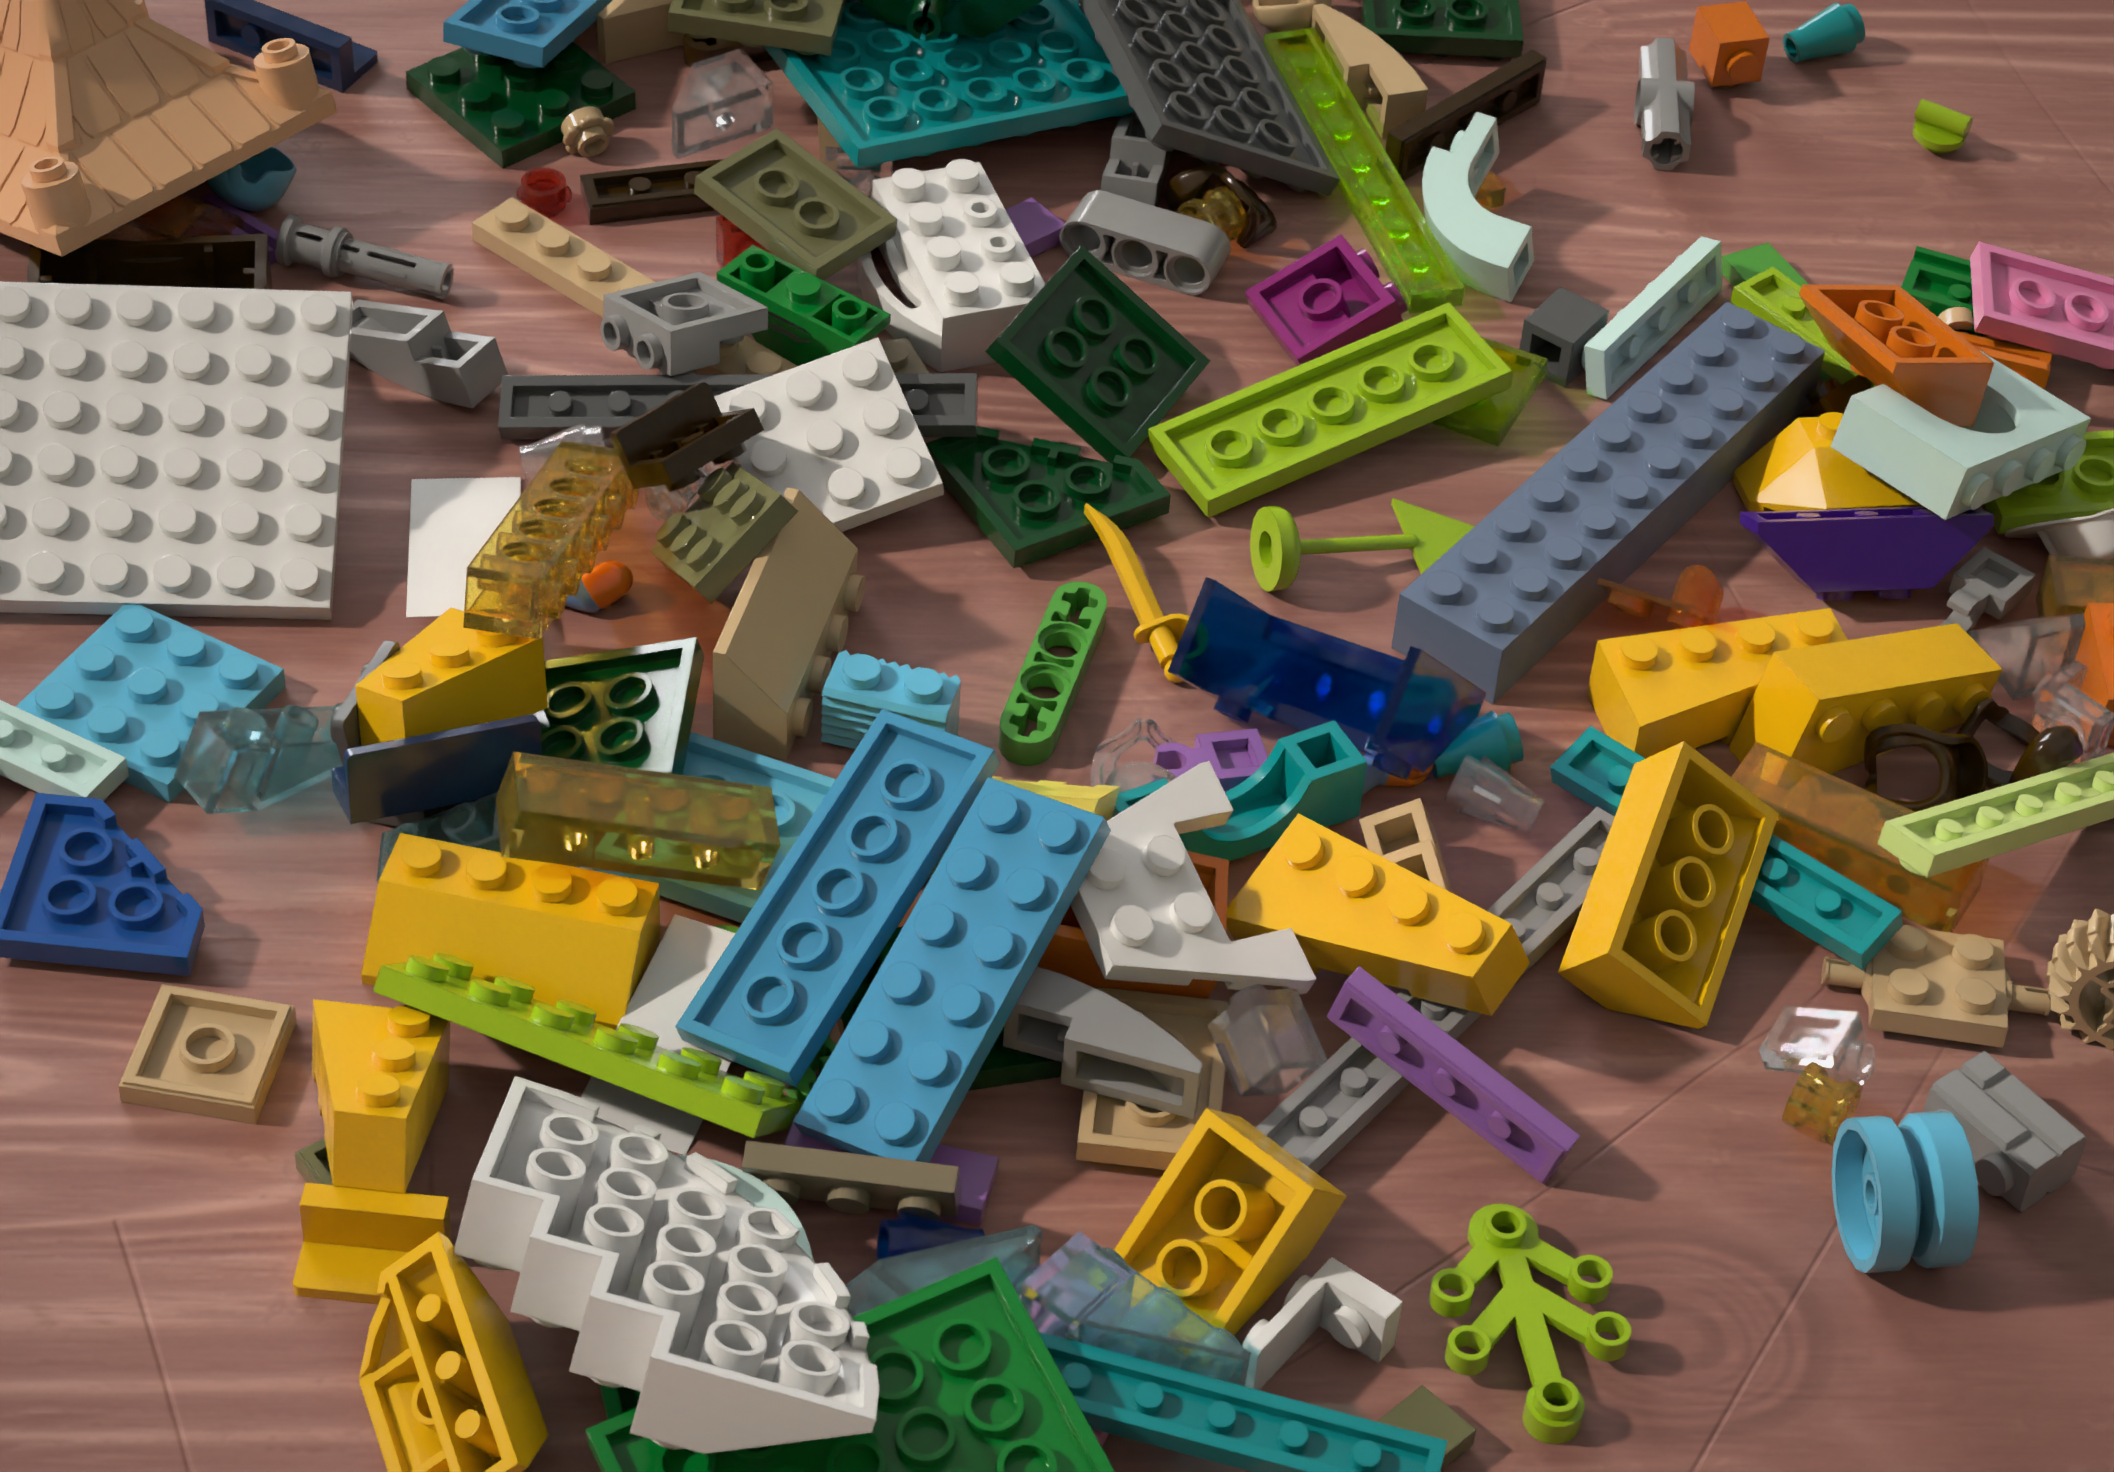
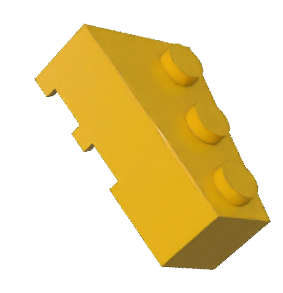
M450 607L355 685L361 746L535 714L548 708L543 636L515 628V624L510 621L489 620Z
M313 999L312 1074L314 1082L317 1083L318 1107L320 1116H323L324 1140L333 1186L405 1193L449 1087L450 1021L409 1005L389 1008Z

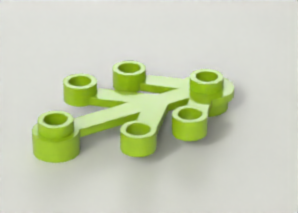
M1509 1204L1487 1205L1476 1211L1470 1220L1467 1236L1472 1249L1456 1268L1442 1269L1433 1276L1429 1293V1304L1441 1316L1449 1318L1463 1316L1471 1307L1474 1290L1492 1270L1499 1272L1503 1288L1472 1325L1459 1326L1451 1331L1448 1336L1445 1361L1450 1369L1458 1374L1471 1376L1481 1373L1488 1364L1491 1349L1514 1322L1533 1386L1528 1391L1522 1416L1524 1427L1531 1436L1547 1444L1566 1443L1572 1440L1579 1432L1585 1404L1577 1387L1561 1375L1546 1323L1583 1343L1593 1357L1602 1361H1615L1625 1355L1631 1336V1326L1627 1319L1618 1313L1603 1311L1591 1315L1535 1283L1529 1266L1567 1285L1571 1296L1586 1304H1596L1607 1298L1613 1278V1270L1611 1265L1599 1256L1582 1255L1574 1259L1539 1239L1536 1222L1524 1210ZM1581 1276H1592L1600 1282L1590 1283L1583 1280ZM1452 1289L1461 1295L1456 1297L1448 1296L1442 1290ZM1598 1333H1610L1618 1339L1607 1340L1599 1336ZM1467 1346L1475 1349L1478 1353L1466 1354L1458 1348ZM1550 1403H1556V1404H1559V1405H1561V1406H1554V1405H1552V1404H1550Z

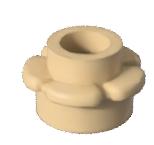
M587 106L573 111L564 119L561 125V131L564 135L563 143L566 145V150L570 154L580 153L583 157H593L602 153L610 143L609 135L614 132L613 121L608 117L604 118L602 112L597 107Z

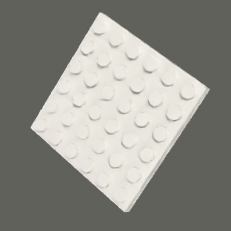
M0 282V612L113 615L124 604H140L164 616L332 620L353 314L352 292Z

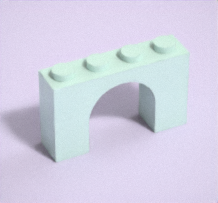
M1983 353L1994 362V366L1974 427H1959L1944 421L1887 385L1882 384L1850 397L1830 447L1947 520L1970 509L1975 510L1982 504L1999 497L2008 496L2013 491L2033 483L2037 484L2056 473L2073 468L2080 460L2086 448V441L2083 439V436L2091 418Z

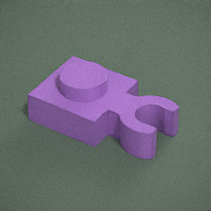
M1255 728L1196 734L1194 748H1189L1180 743L1161 744L1156 747L1153 766L1155 770L1169 769L1165 770L1164 778L1171 782L1196 765L1210 761L1226 792L1250 777L1265 762L1268 755L1258 729Z

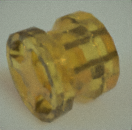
M1217 186L1205 192L1202 200L1194 198L1181 204L1177 210L1179 214L1218 226L1226 233L1230 241L1239 237L1246 218L1241 201L1234 192L1223 186Z
M1812 1061L1798 1078L1784 1109L1782 1121L1795 1129L1807 1126L1817 1131L1820 1141L1833 1147L1839 1126L1847 1118H1852L1857 1109L1863 1086L1851 1079L1839 1082L1828 1076L1824 1066Z

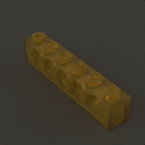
M563 440L560 442L467 566L463 628L540 640L554 618L561 619L569 595H577L583 574L593 571L596 555L599 551L605 552L607 550L612 531L621 529L627 509H634L638 500L639 489L633 488L615 448Z

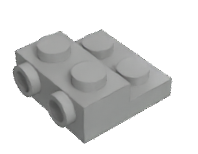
M702 272L603 295V319L600 325V332L606 347L611 351L623 349L627 351L630 357L636 358L638 364L643 369L657 368L663 375H694L696 369L719 364L720 343H738L744 339V335L768 330V307Z

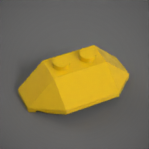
M1838 412L1824 413L1819 417L1797 418L1733 472L1732 482L1747 511L1764 512L1768 511V509L1774 511L1917 507L1923 505L1830 447L1844 415Z
M438 1231L381 1271L376 1293L381 1296V1299L369 1326L359 1382L387 1471L522 1472L527 1469L549 1436L509 1320L462 1256L453 1254L455 1247L450 1240Z

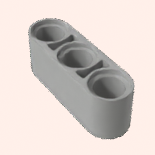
M1100 190L1088 192L1082 198L1061 228L1059 234L1060 243L1065 252L1070 256L1082 245L1111 272L1188 295L1202 294L1209 288L1231 251L1230 240L1226 233L1214 224Z

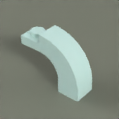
M1476 112L1465 131L1460 130L1456 134L1450 151L1432 146L1427 157L1422 177L1426 227L1435 254L1451 274L1479 292L1512 302L1534 262L1532 226L1495 215L1483 208L1475 200L1480 186L1500 153L1497 118Z

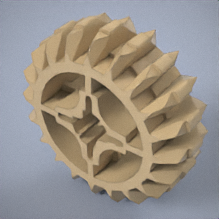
M2095 908L2088 921L2074 919L2071 929L2067 934L2059 935L2058 942L2053 948L2052 961L2048 962L2046 982L2049 983L2048 998L2051 1000V1010L2058 1013L2061 1028L2078 1030L2084 1044L2097 1041L2103 1044L2107 1050L2114 1049V914L2109 915Z

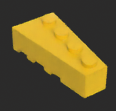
M1831 608L1597 640L1587 696L1606 735L1644 758L1655 755L1683 741L1695 750L1697 747L1719 739L1727 745L1731 743L1775 651L1833 643L1848 639Z
M1958 623L1775 651L1728 749L1773 797L1863 762L1865 740L1878 727L1891 724H1916L1936 732H1941L1964 723L1979 702L1987 697L1991 698V692L2003 669ZM1885 751V752L1879 753V754H1877L1876 756H1879V755H1881V754L1887 753V752H1889V751Z
M1299 813L1227 907L1226 926L1234 940L1292 928L1312 971L1318 973L1321 968L1351 975L1360 966L1382 984L1407 989L1413 997L1489 1016L1494 1014L1530 964L1511 923Z

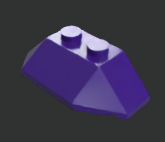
M1924 506L1740 512V524L1797 582L1816 592V598L1827 601L1853 599V591L1875 590L1874 595L1876 597L1904 599L1911 597V589L1933 588L1993 527L1994 514L1980 507L1975 510L1970 509L1947 520Z

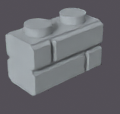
M1985 1050L1965 1062L1960 1070L1956 1068L1935 1081L1929 1090L1923 1112L1945 1111L1953 1113L1966 1134L1972 1150L1977 1180L1981 1187L1993 1196H2002L2020 1213L2042 1200L2046 1193L2051 1194L2071 1180L2076 1173L2088 1139Z

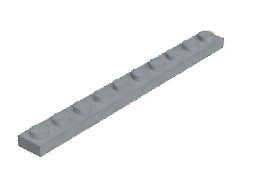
M1596 807L1486 910L1513 925L1530 962L1523 974L1576 924L1614 820L1613 815L1599 807ZM1402 989L1397 994L1455 1040L1482 1015L1481 1013L1413 997L1407 989ZM1351 1037L1256 1128L1311 1170L1318 1173L1411 1082Z

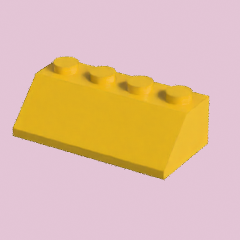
M1685 741L1635 763L1558 974L1606 1009L1696 1029L1707 1026L1779 813Z
M400 833L378 881L361 971V981L363 984L374 986L381 965L406 963L410 955L432 960L434 953H443L473 964L474 967L471 975L494 983L496 976L507 977L526 983L535 988L533 999L556 1007L558 1000H566L591 1008L597 1012L594 1022L616 1030L622 1016L626 1014L629 1002L651 962L660 940L659 883Z

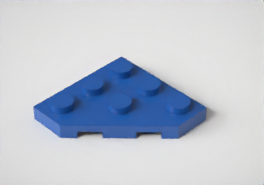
M36 793L0 892V957L190 976L205 928L203 908L188 892L182 894L167 878L166 868L138 838L132 840L117 824L116 814L102 799Z

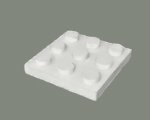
M879 338L714 396L721 413L754 408L764 428L762 432L744 442L747 450L733 459L735 464L782 496L787 487L799 489L841 532L944 495L943 482Z

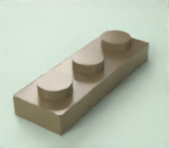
M746 1140L742 1171L763 1181L776 1191L788 1205L798 1203L799 1199L827 1202L830 1208L849 1214L866 1213L869 1211V1207L896 1210L901 1217L922 1223L936 1222L940 1219V1216L958 1218L962 1193L959 1166Z

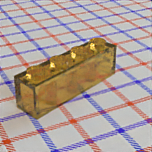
M1758 742L1754 744L1731 776L1779 813L1772 834L1902 910V917L1931 930L1952 933L1979 892L1989 858L1926 878L1905 869L1900 864L1899 858L1877 844L1885 821L1914 813V811Z
M513 752L496 796L501 857L761 890L781 845L771 787Z

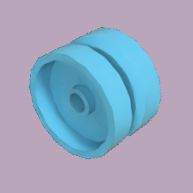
M1945 1111L1908 1113L1899 1122L1898 1127L1892 1118L1882 1115L1847 1118L1839 1126L1833 1146L1832 1191L1838 1231L1846 1255L1856 1270L1864 1273L1899 1271L1909 1263L1911 1257L1917 1265L1925 1268L1961 1266L1971 1257L1977 1239L1979 1220L1978 1181L1972 1150L1963 1127L1953 1113Z

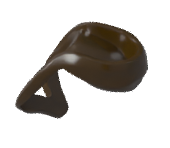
M1206 164L1183 171L1174 176L1167 185L1166 202L1173 212L1186 216L1196 215L1208 210L1231 190L1236 193L1249 206L1243 228L1237 239V244L1242 248L1249 247L1274 232L1277 228L1276 218L1263 200L1247 184L1236 179L1221 166ZM1260 213L1267 219L1266 221L1262 222L1261 224H1260Z
M1989 697L1977 704L1956 733L1968 734L1973 737L1981 723L1986 719L2028 746L2020 757L2014 771L1999 769L1987 761V787L1997 788L2066 767L2083 754V745L2079 739L2078 732L2072 726H2054L2039 732L2026 721L2012 715L2007 708L1997 705Z
M1891 724L1874 729L1865 740L1864 764L1865 770L1869 773L1868 780L1865 783L1867 809L1869 814L1877 821L1885 823V821L1984 792L1986 789L1988 763L1981 745L1971 735L1944 734L1916 724ZM1915 746L1926 749L1937 760L1940 770V782L1937 792L1932 797L1921 801H1900L1878 796L1877 754L1897 748Z

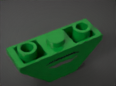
M751 245L716 272L717 281L768 307V330L752 333L751 335L756 342L797 366L867 342L890 324L891 314L755 245Z

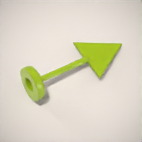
M1392 498L1391 505L1404 534L1300 540L1296 522L1290 512L1279 506H1267L1258 509L1253 519L1250 535L1251 562L1257 582L1267 592L1282 591L1293 584L1299 572L1301 555L1410 549L1422 574L1475 526Z

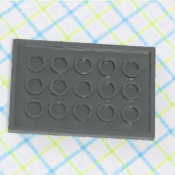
M1078 0L1079 8L1086 15L1095 33L1096 41L1102 46L1112 65V72L1119 79L1129 98V105L1135 110L1146 131L1147 139L1153 145L1168 152L1177 149L1193 154L1207 164L1218 165L1222 163L1240 169L1243 173L1255 179H1261L1264 176L1281 181L1298 192L1310 190L1330 196L1341 179L1240 0Z

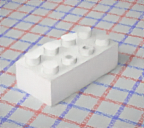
M957 159L949 162L946 168L922 172L913 168H903L895 171L892 177L874 179L872 200L897 218L895 236L878 246L907 307L883 283L875 269L870 252L857 259L858 282L864 300L891 314L890 324L884 329L894 339L908 337L921 360L939 372L995 363L996 361L985 351L1041 290L1045 283L981 163H975L967 159Z

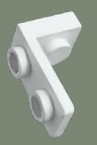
M1331 1257L1312 1278L1308 1275H1303L1295 1282L1286 1296L1283 1308L1270 1322L1266 1319H1261L1250 1330L1240 1352L1241 1356L1245 1358L1241 1386L1260 1390L1319 1326L1330 1332L1343 1346L1356 1349L1379 1363L1395 1346L1403 1301Z

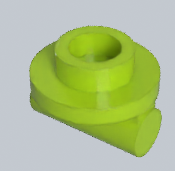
M1921 99L1914 115L1916 121L1913 127V136L1918 143L1930 152L1938 154L1948 153L1961 148L1965 144L1973 117L1926 99Z

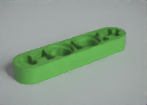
M1075 581L1065 583L1053 593L1000 717L998 748L1001 755L1008 761L1018 765H1037L1048 760L1054 753L1105 629L1107 597L1098 586L1088 582ZM1077 610H1082L1078 619V625L1069 622L1070 616H1073ZM1053 646H1068L1078 653L1071 657H1056L1046 650ZM1043 686L1054 688L1061 694L1055 698L1045 699L1033 696L1029 691L1035 687ZM1028 719L1036 722L1037 730H1033L1030 736H1024L1028 727Z

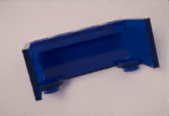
M1207 577L1168 669L1169 673L1217 699L1213 708L1214 711L1248 724L1251 715L1254 714L1303 731L1335 720L1359 752L1374 757L1372 767L1404 780L1408 779L1411 770L1424 773L1476 720L1487 695L1485 691L1422 649L1410 646L1407 656L1403 660L1272 616L1223 584Z

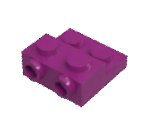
M1342 234L1245 291L1250 307L1297 366L1403 322L1401 314L1407 311L1406 303L1396 286L1391 281L1384 285L1378 279L1380 278L1379 271L1367 251L1362 248L1356 252Z

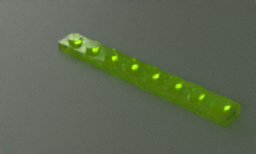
M1314 27L1264 34L1263 43L1341 179L1337 184L1391 282L1403 297L1409 314L1427 312L1448 302L1453 307L1462 306L1465 291L1463 283L1439 242L1432 234L1427 221Z

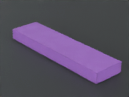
M1360 966L1347 978L1326 1017L1532 1177L1546 1185L1558 1171L1580 1135Z

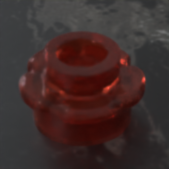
M536 168L522 176L521 186L517 189L516 197L521 203L543 216L551 218L566 208V203L572 199V191L566 185L565 176L558 170Z

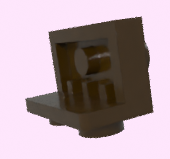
M706 382L694 384L611 433L610 438L634 489L665 485L668 492H673L699 480L701 474L698 469L712 461L714 465H718L743 454L747 450L744 442L762 432L764 428L754 408L721 413L709 385Z

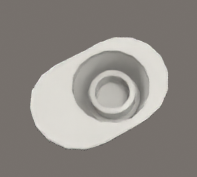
M2114 508L2091 516L2035 523L2013 528L2005 532V536L2009 538L2040 537L2060 571L2072 579L2090 583L2114 577Z

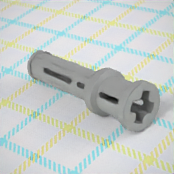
M290 214L285 218L276 243V260L279 264L290 266L293 262L308 265L322 269L324 276L331 278L349 273L388 285L436 296L438 299H445L453 281L454 268L452 263H443L396 249L353 239V235L346 228L335 226L332 230L309 225L303 223L301 216Z

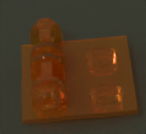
M1693 565L1681 573L1672 600L1598 578L1597 584L1610 595L1608 602L1615 605L1614 608L1619 611L1648 620L1652 610L1668 614L1667 621L1672 623V627L1676 629L1723 623L1718 617L1724 596L1723 587L1714 574L1705 566Z

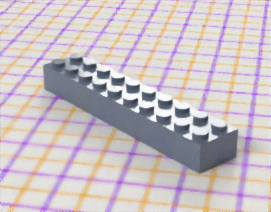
M1729 302L1723 304L1399 594L1391 648L1493 705L1733 479V472L1794 422L1797 415L1811 406L1806 395L1817 388L1825 350L1803 340L1794 333L1787 332L1753 315L1746 309L1739 308Z

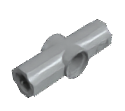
M1656 38L1653 43L1641 47L1634 124L1641 125L1642 157L1648 159L1654 169L1672 171L1676 165L1689 159L1691 149L1690 126L1694 109L1695 84L1694 82L1687 81L1686 51L1676 45L1675 39Z

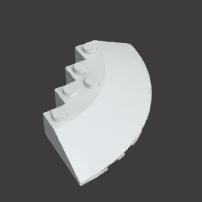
M517 1076L514 1077L472 1178L453 1254L473 1259L485 1268L493 1270L509 1269L520 1272L510 1312L531 1317L535 1322L546 1327H567L580 1331L569 1372L590 1377L594 1382L603 1386L613 1388L626 1387L641 1391L630 1429L631 1434L649 1438L654 1443L665 1448H685L707 1454L873 1432L877 1416L879 1381L877 1365L870 1363L866 1352L869 1334L865 1322L853 1320L847 1309L851 1295L845 1284L829 1263H815L796 1243L799 1230L776 1208L755 1207L747 1199L736 1193L735 1189L738 1179L697 1152L687 1156V1159L684 1160L667 1150L659 1141L661 1132L642 1123L636 1125L633 1131L630 1132L613 1123L597 1118L600 1105L530 1080Z

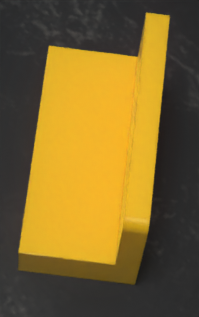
M305 1183L299 1204L303 1244L293 1278L294 1294L300 1297L379 1304L381 1296L376 1292L381 1271L438 1231L445 1235L452 1243L449 1197L415 1193L402 1194Z

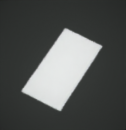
M521 477L411 480L406 618L439 617L450 607L477 616L505 615L506 600H509L510 596H520Z
M675 914L629 1002L625 1016H622L616 1030L618 1031L621 1023L644 1028L659 1036L657 1046L677 1054H681L683 1047L707 1052L720 1058L722 1063L719 1070L727 1072L732 1062L731 1060L683 1041L675 1026L736 933ZM593 1076L581 1096L585 1100L600 1105L597 1118L613 1123L630 1132L633 1131L636 1125L642 1123L661 1132L659 1141L667 1150L683 1155L687 1154L703 1121L700 1117Z

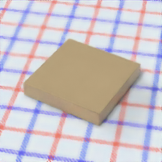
M162 984L118 1085L120 1101L256 1124L297 1022L295 1006Z

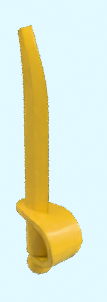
M1086 503L1084 514L1105 546L1140 623V626L1134 631L1136 642L1139 644H1151L1168 681L1173 683L1184 681L1188 675V669L1192 668L1199 661L1203 641L1202 627L1197 620L1189 615L1180 613L1163 615L1137 555L1127 537L1108 517ZM1176 641L1185 643L1190 649L1181 652Z

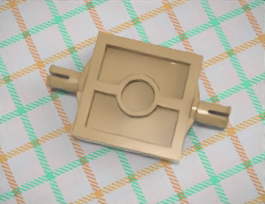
M1903 925L1863 970L1846 960L1829 958L1828 956H1825L1822 966V985L1830 984L1860 989L1868 1005L1869 1029L2003 1048L2008 1031L2009 1010L2048 1016L2051 1008V1000L2048 998L2049 988L2012 984L2011 978L2005 970L2004 940L1986 938L1976 934H1958Z

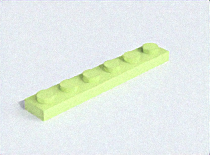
M2114 752L1885 821L1877 844L1899 858L1900 864L1905 869L1927 878L2113 819Z

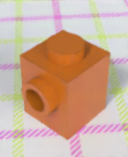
M1747 1L1699 6L1696 10L1689 51L1711 87H1731L1741 83L1761 81L1770 37Z

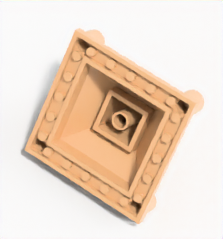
M0 0V233L63 257L337 112L333 93L319 87L309 48L303 44H296L295 40L291 38H280L266 43L262 47V52L253 60L256 70L253 71L231 64L225 57L150 19L145 0Z

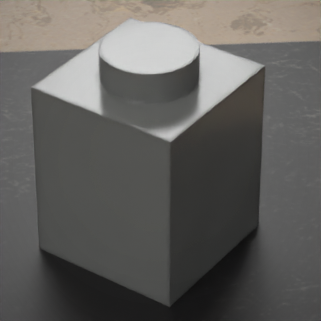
M1560 287L1524 320L1517 365L1566 388L1585 370L1582 366L1584 345L1607 325L1609 310Z

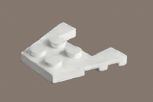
M1210 761L1196 765L1107 821L1111 832L1071 903L1073 912L1105 979L1188 986L1192 979L1224 981L1227 988L1233 990L1252 991L1256 984L1283 986V994L1300 995L1307 993L1316 981V977L1292 928L1231 941L1179 834L1225 825L1234 811Z

